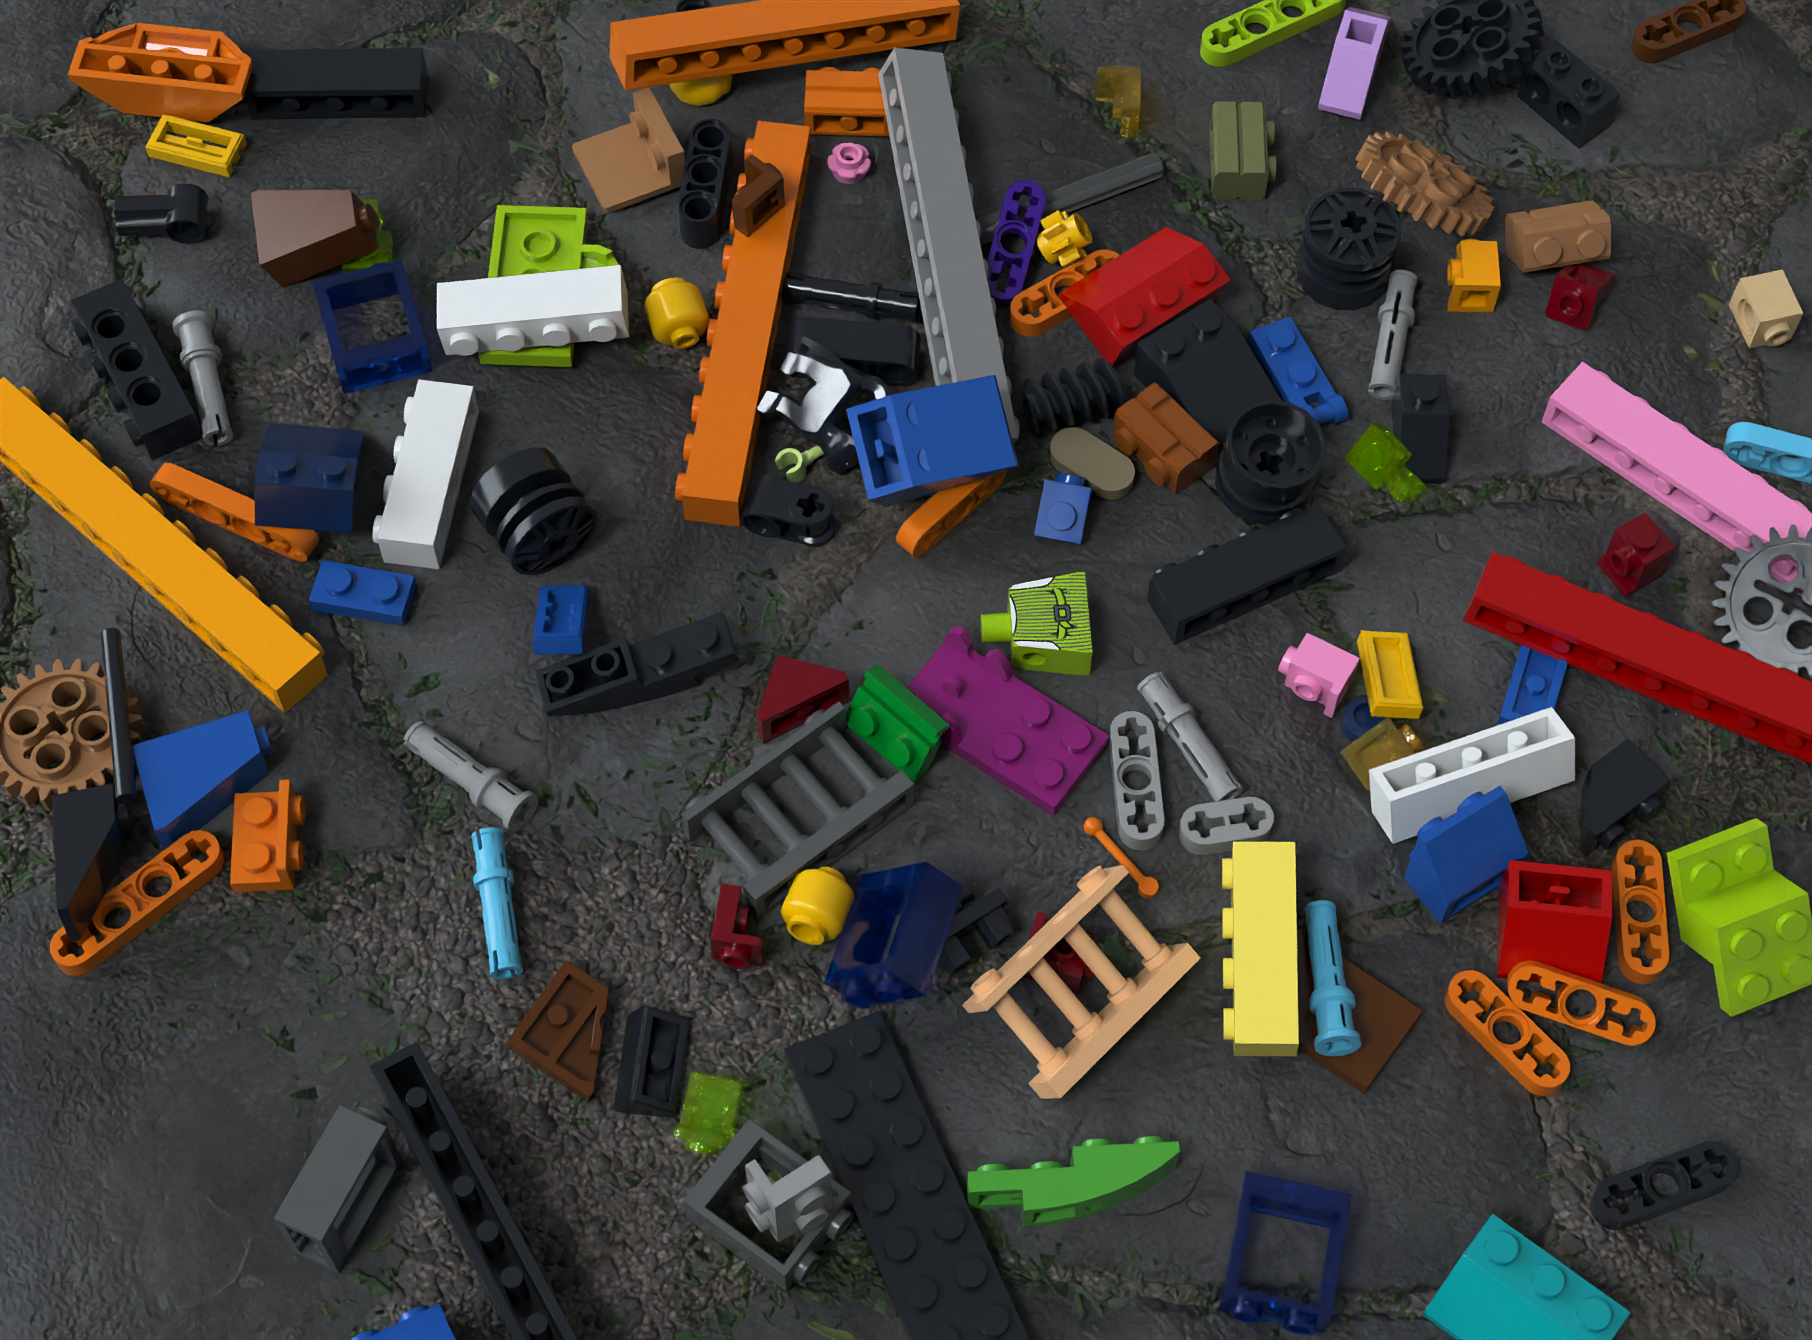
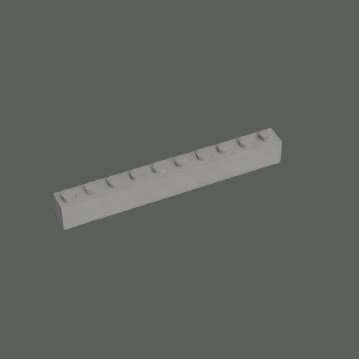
M894 47L879 71L878 76L935 386L995 375L1012 442L1015 444L1019 436V421L1013 414L1010 399L1012 386L1009 377L1006 376L1002 358L1004 345L1002 338L998 336L995 322L996 303L990 296L987 281L988 263L986 259H983L980 245L981 227L980 223L975 219L972 204L973 187L968 182L965 168L966 150L961 145L958 132L959 114L957 109L953 107L951 75L946 71L943 53Z

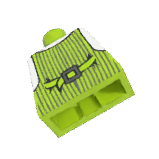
M1076 572L1015 584L1008 591V613L981 614L982 643L1010 642L1011 663L1014 668L1080 676L1090 675L1093 651L1085 572Z

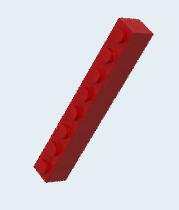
M1492 552L1479 577L1463 618L1464 622L1556 660L1566 661L1573 667L1812 764V681L1800 677L1794 671L1780 669L1755 659L1745 651L1733 650L1711 641L1701 633L1687 631L1662 621L1652 613L1640 612L1616 602L1608 595L1594 593L1571 584L1561 576L1549 575L1527 566L1517 558Z

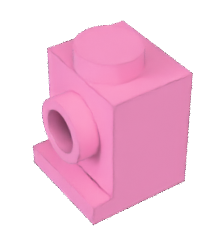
M1306 633L1298 648L1291 645L1287 649L1279 665L1278 672L1286 675L1285 686L1291 688L1297 696L1304 700L1317 701L1325 705L1323 714L1333 718L1354 681L1360 658Z

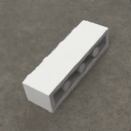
M621 265L437 283V331L446 355L458 354L467 356L476 352L495 350L516 351L525 347L563 346L567 343L586 341L607 342L616 338L629 337L628 291Z
M418 379L414 397L407 398L404 408V422L407 424L404 436H397L394 445V462L396 463L394 475H387L384 483L383 500L386 503L383 515L376 516L373 525V542L379 544L384 563L440 569L479 414L473 386Z
M1550 707L1369 769L1372 813L1392 844L1417 836L1419 829L1431 819L1441 816L1445 820L1458 812V806L1466 798L1478 791L1485 795L1496 787L1501 786L1506 792L1509 802L1512 803L1575 781V737L1555 710Z

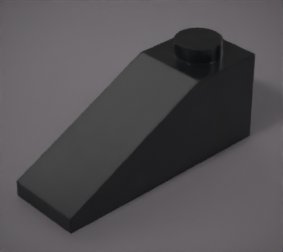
M113 783L52 795L57 912L70 942L81 940L127 854L126 832L134 830L130 805L120 804L116 801Z

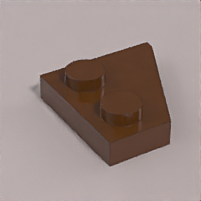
M566 960L506 1041V1048L586 1102H589L594 1092L609 988Z

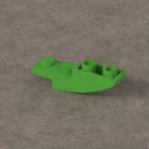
M1159 1136L1141 1137L1136 1139L1133 1144H1113L1108 1139H1090L1084 1141L1081 1146H1073L1070 1167H1062L1060 1163L1053 1161L1035 1163L1030 1166V1169L1009 1170V1167L1003 1164L983 1165L977 1171H971L967 1174V1203L970 1209L1021 1207L1022 1227L1051 1225L1080 1219L1124 1203L1153 1187L1168 1176L1177 1166L1180 1154L1179 1141L1166 1142L1163 1137Z

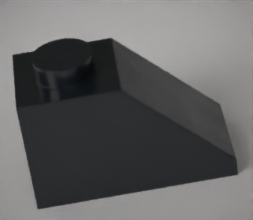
M1399 374L1391 404L1397 483L1444 484L1446 479L1449 430L1446 375Z

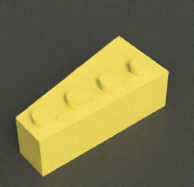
M1233 842L1232 858H1222V889H1231V908L1222 909L1223 939H1232V958H1223V989H1233V1008H1223V1039L1233 1040L1234 1056L1297 1057L1299 1028L1295 842Z

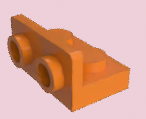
M290 779L279 780V791L235 793L230 885L233 892L294 889L295 871H302L304 863L302 842L296 841L297 826L305 824L306 811L303 795H296Z

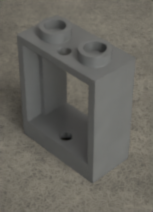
M339 1105L274 1217L292 1252L338 1274L341 1272L402 1164L394 1145V1139L391 1137L387 1126H385L387 1122L380 1115L363 1107H359L354 1112Z
M748 1119L684 1198L685 1216L787 1292L796 1279L803 1283L812 1274L821 1258L817 1252L828 1238L836 1241L849 1226L853 1218V1214L850 1213L851 1192L831 1178L833 1208L828 1211V1218L818 1227L809 1231L786 1261L781 1263L716 1215L717 1211L745 1178V1165L755 1159L758 1162L761 1159L783 1176L788 1175L808 1162Z

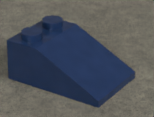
M270 423L260 448L254 482L255 525L352 533L364 444V431Z

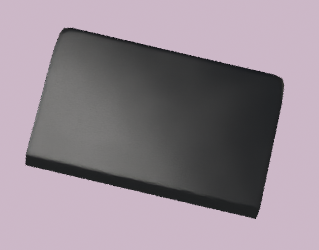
M647 1005L641 1006L628 1015L614 1102L615 1111L669 1118L677 1115L689 1018Z

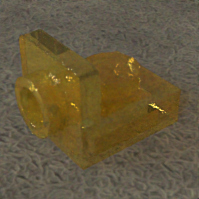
M1099 66L1096 73L1095 100L1112 102V118L1120 119L1121 137H1137L1141 68Z
M1387 717L1340 752L1364 787L1370 792L1369 769L1416 754L1424 748V745L1408 724L1400 728Z

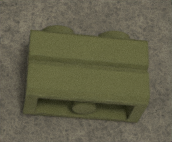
M1216 101L1212 104L1209 125L1212 197L1215 200H1235L1237 197H1240L1241 200H1262L1265 198L1267 183H1275L1276 156H1268L1267 147H1273L1274 120H1266V106L1263 102H1242L1238 105L1237 102Z

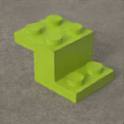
M1755 818L1667 853L1681 941L1713 964L1720 1008L1733 1017L1812 985V916L1809 895L1802 888L1774 870L1768 826Z

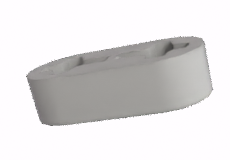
M1243 797L1197 804L1188 808L1183 813L1179 826V840L1188 852L1196 855L1232 851L1233 842H1266L1272 831L1274 813L1264 800L1257 797ZM1251 814L1253 821L1259 822L1257 830H1250L1247 823H1242L1243 815ZM1195 822H1203L1205 829H1210L1209 837L1201 838L1200 833L1193 830Z

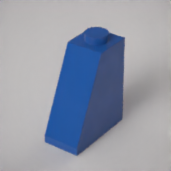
M249 710L132 745L154 831L163 849L168 848L183 835L201 829L234 802L235 793H246L270 774L265 760V755L273 753L265 725L255 727Z

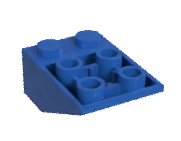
M995 375L893 394L846 409L868 500L881 506L890 507L1019 467Z

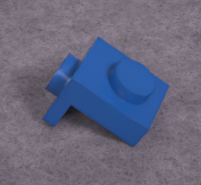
M1057 472L1056 481L1044 480L1034 532L1035 536L1082 544L1090 498H1092L1093 494L1092 488L1083 487L1085 477Z

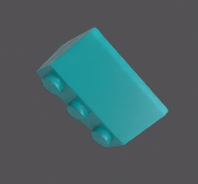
M1492 1213L1424 1311L1423 1316L1455 1340H1612L1631 1312Z

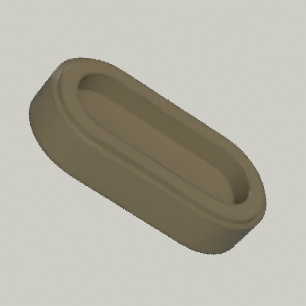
M1070 427L1062 429L1052 438L1050 461L1059 472L1085 477L1083 487L1092 488L1093 493L1103 499H1119L1131 491L1134 484L1135 468L1127 456L1081 428Z

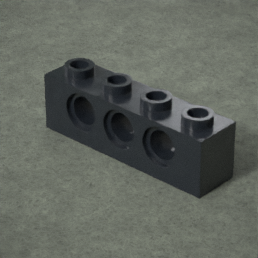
M123 278L71 300L78 318L70 321L82 346L91 343L94 352L89 353L88 357L99 379L109 377L112 385L105 389L116 412L120 413L126 410L130 419L123 423L135 448L144 444L153 461L202 439L203 434L196 415Z

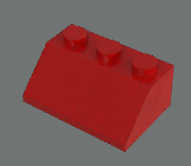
M1165 227L1059 293L1058 298L1067 307V310L1100 355L1114 367L1135 354L1137 343L1207 300L1211 299L1214 303L1217 302L1231 280L1203 243Z

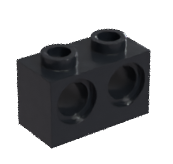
M1558 40L1534 56V62H1526L1517 97L1578 149L1610 127L1620 93Z

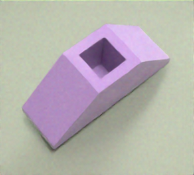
M1353 7L1345 10L1318 105L1319 110L1361 119L1392 17Z

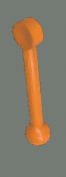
M1087 818L1083 824L1085 833L1089 836H1095L1121 865H1124L1131 877L1139 884L1138 892L1140 896L1146 899L1155 897L1159 888L1157 880L1153 877H1145L1102 830L1103 824L1099 818Z

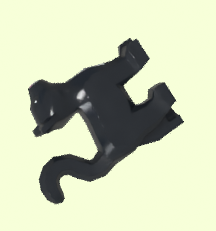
M804 336L798 353L789 352L780 367V370L791 378L801 375L810 382L800 400H797L782 393L766 391L757 410L760 411V415L771 420L777 416L785 419L802 439L820 447L827 458L828 469L835 474L841 475L847 469L859 463L851 430L840 427L847 414L846 409L851 408L861 394H869L873 397V400L891 395L890 388L879 377L865 374L845 364L831 349Z

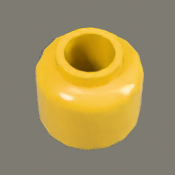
M674 277L658 282L645 300L644 309L652 334L656 341L664 345H671L676 349L689 348L699 341V337L708 329L710 318L698 286L682 278Z
M820 867L818 869H806L795 876L781 907V914L784 922L787 924L788 932L797 940L811 945H820L824 941H831L840 936L854 906L855 896L851 887L845 882V877L839 871L830 867Z

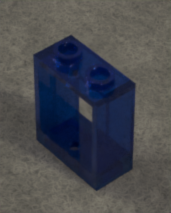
M402 259L388 263L381 262L368 268L344 274H333L327 278L312 281L343 394L433 372L427 344ZM399 294L411 334L343 351L332 311Z
M928 862L861 875L852 906L842 929L824 983L839 992L841 999L845 1003L862 1009L869 1008L874 1004L886 1002L898 1004L906 999L927 996L963 886ZM901 915L886 961L881 962L895 917Z
M1246 1171L1241 1186L1218 1309L1230 1311L1229 1315L1232 1318L1246 1323H1260L1262 1319L1283 1323V1328L1294 1334L1308 1336L1314 1335L1316 1331L1325 1333L1332 1316L1352 1194ZM1252 1211L1329 1228L1315 1306L1237 1288Z

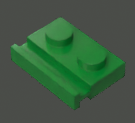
M878 664L866 670L864 674L866 680L863 685L858 687L845 715L846 725L896 769L902 770L914 783L926 775L942 742L940 738L950 725Z

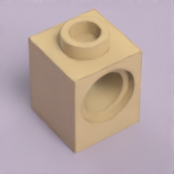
M1783 269L1740 278L1729 303V307L1748 348L1763 345L1774 347L1791 340L1803 315V311Z

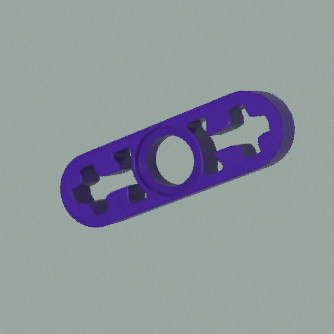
M1030 180L1016 181L1008 188L987 257V281L990 296L995 300L996 307L1011 305L1013 298L1021 292L1046 202L1044 191L1038 184ZM1021 195H1026L1030 197V206L1026 211L1023 222L1017 221L1015 217L1019 207L1018 200ZM1008 233L1017 234L1024 240L1025 249L1017 254L1009 253L1003 249L1000 242L1001 237ZM1006 265L1011 266L1007 278V285L1010 287H1007L1005 292L1002 293L996 291L997 285L993 281H997L1002 266Z

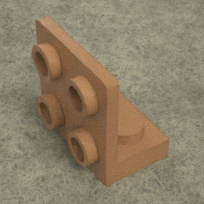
M650 87L633 92L635 111L629 114L631 123L572 145L573 154L605 213L619 210L681 187L685 166L684 150Z

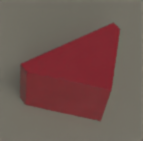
M777 655L757 713L759 737L763 744L802 726L810 715L820 709L827 710L837 702H840L842 705L849 703V679L845 672Z

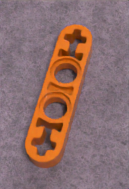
M172 463L162 464L149 482L152 491L170 505L298 562L307 561L319 543V537L314 530L256 526L255 500Z
M202 830L191 831L183 835L105 894L81 940L70 942L64 926L60 928L50 942V953L59 969L65 974L72 976L85 975L214 878L221 871L224 864V853L216 837ZM198 849L202 853L206 852L209 858L201 863L197 859H192L191 853ZM178 863L181 871L184 870L187 877L181 880L173 865ZM164 876L172 880V886L165 895L154 898L145 894L146 886L152 879ZM122 907L131 911V917L125 926L118 929H110L104 926L105 917L111 910ZM94 925L100 936L104 939L100 943L89 931ZM74 942L78 946H82L84 953L78 958L73 954H69L67 949Z

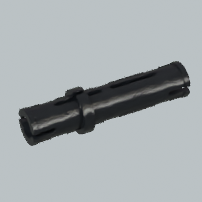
M787 272L782 288L783 301L865 313L866 318L876 319L877 316L917 322L921 306L918 292L892 290L882 287V284L878 282H871L870 285L855 284Z

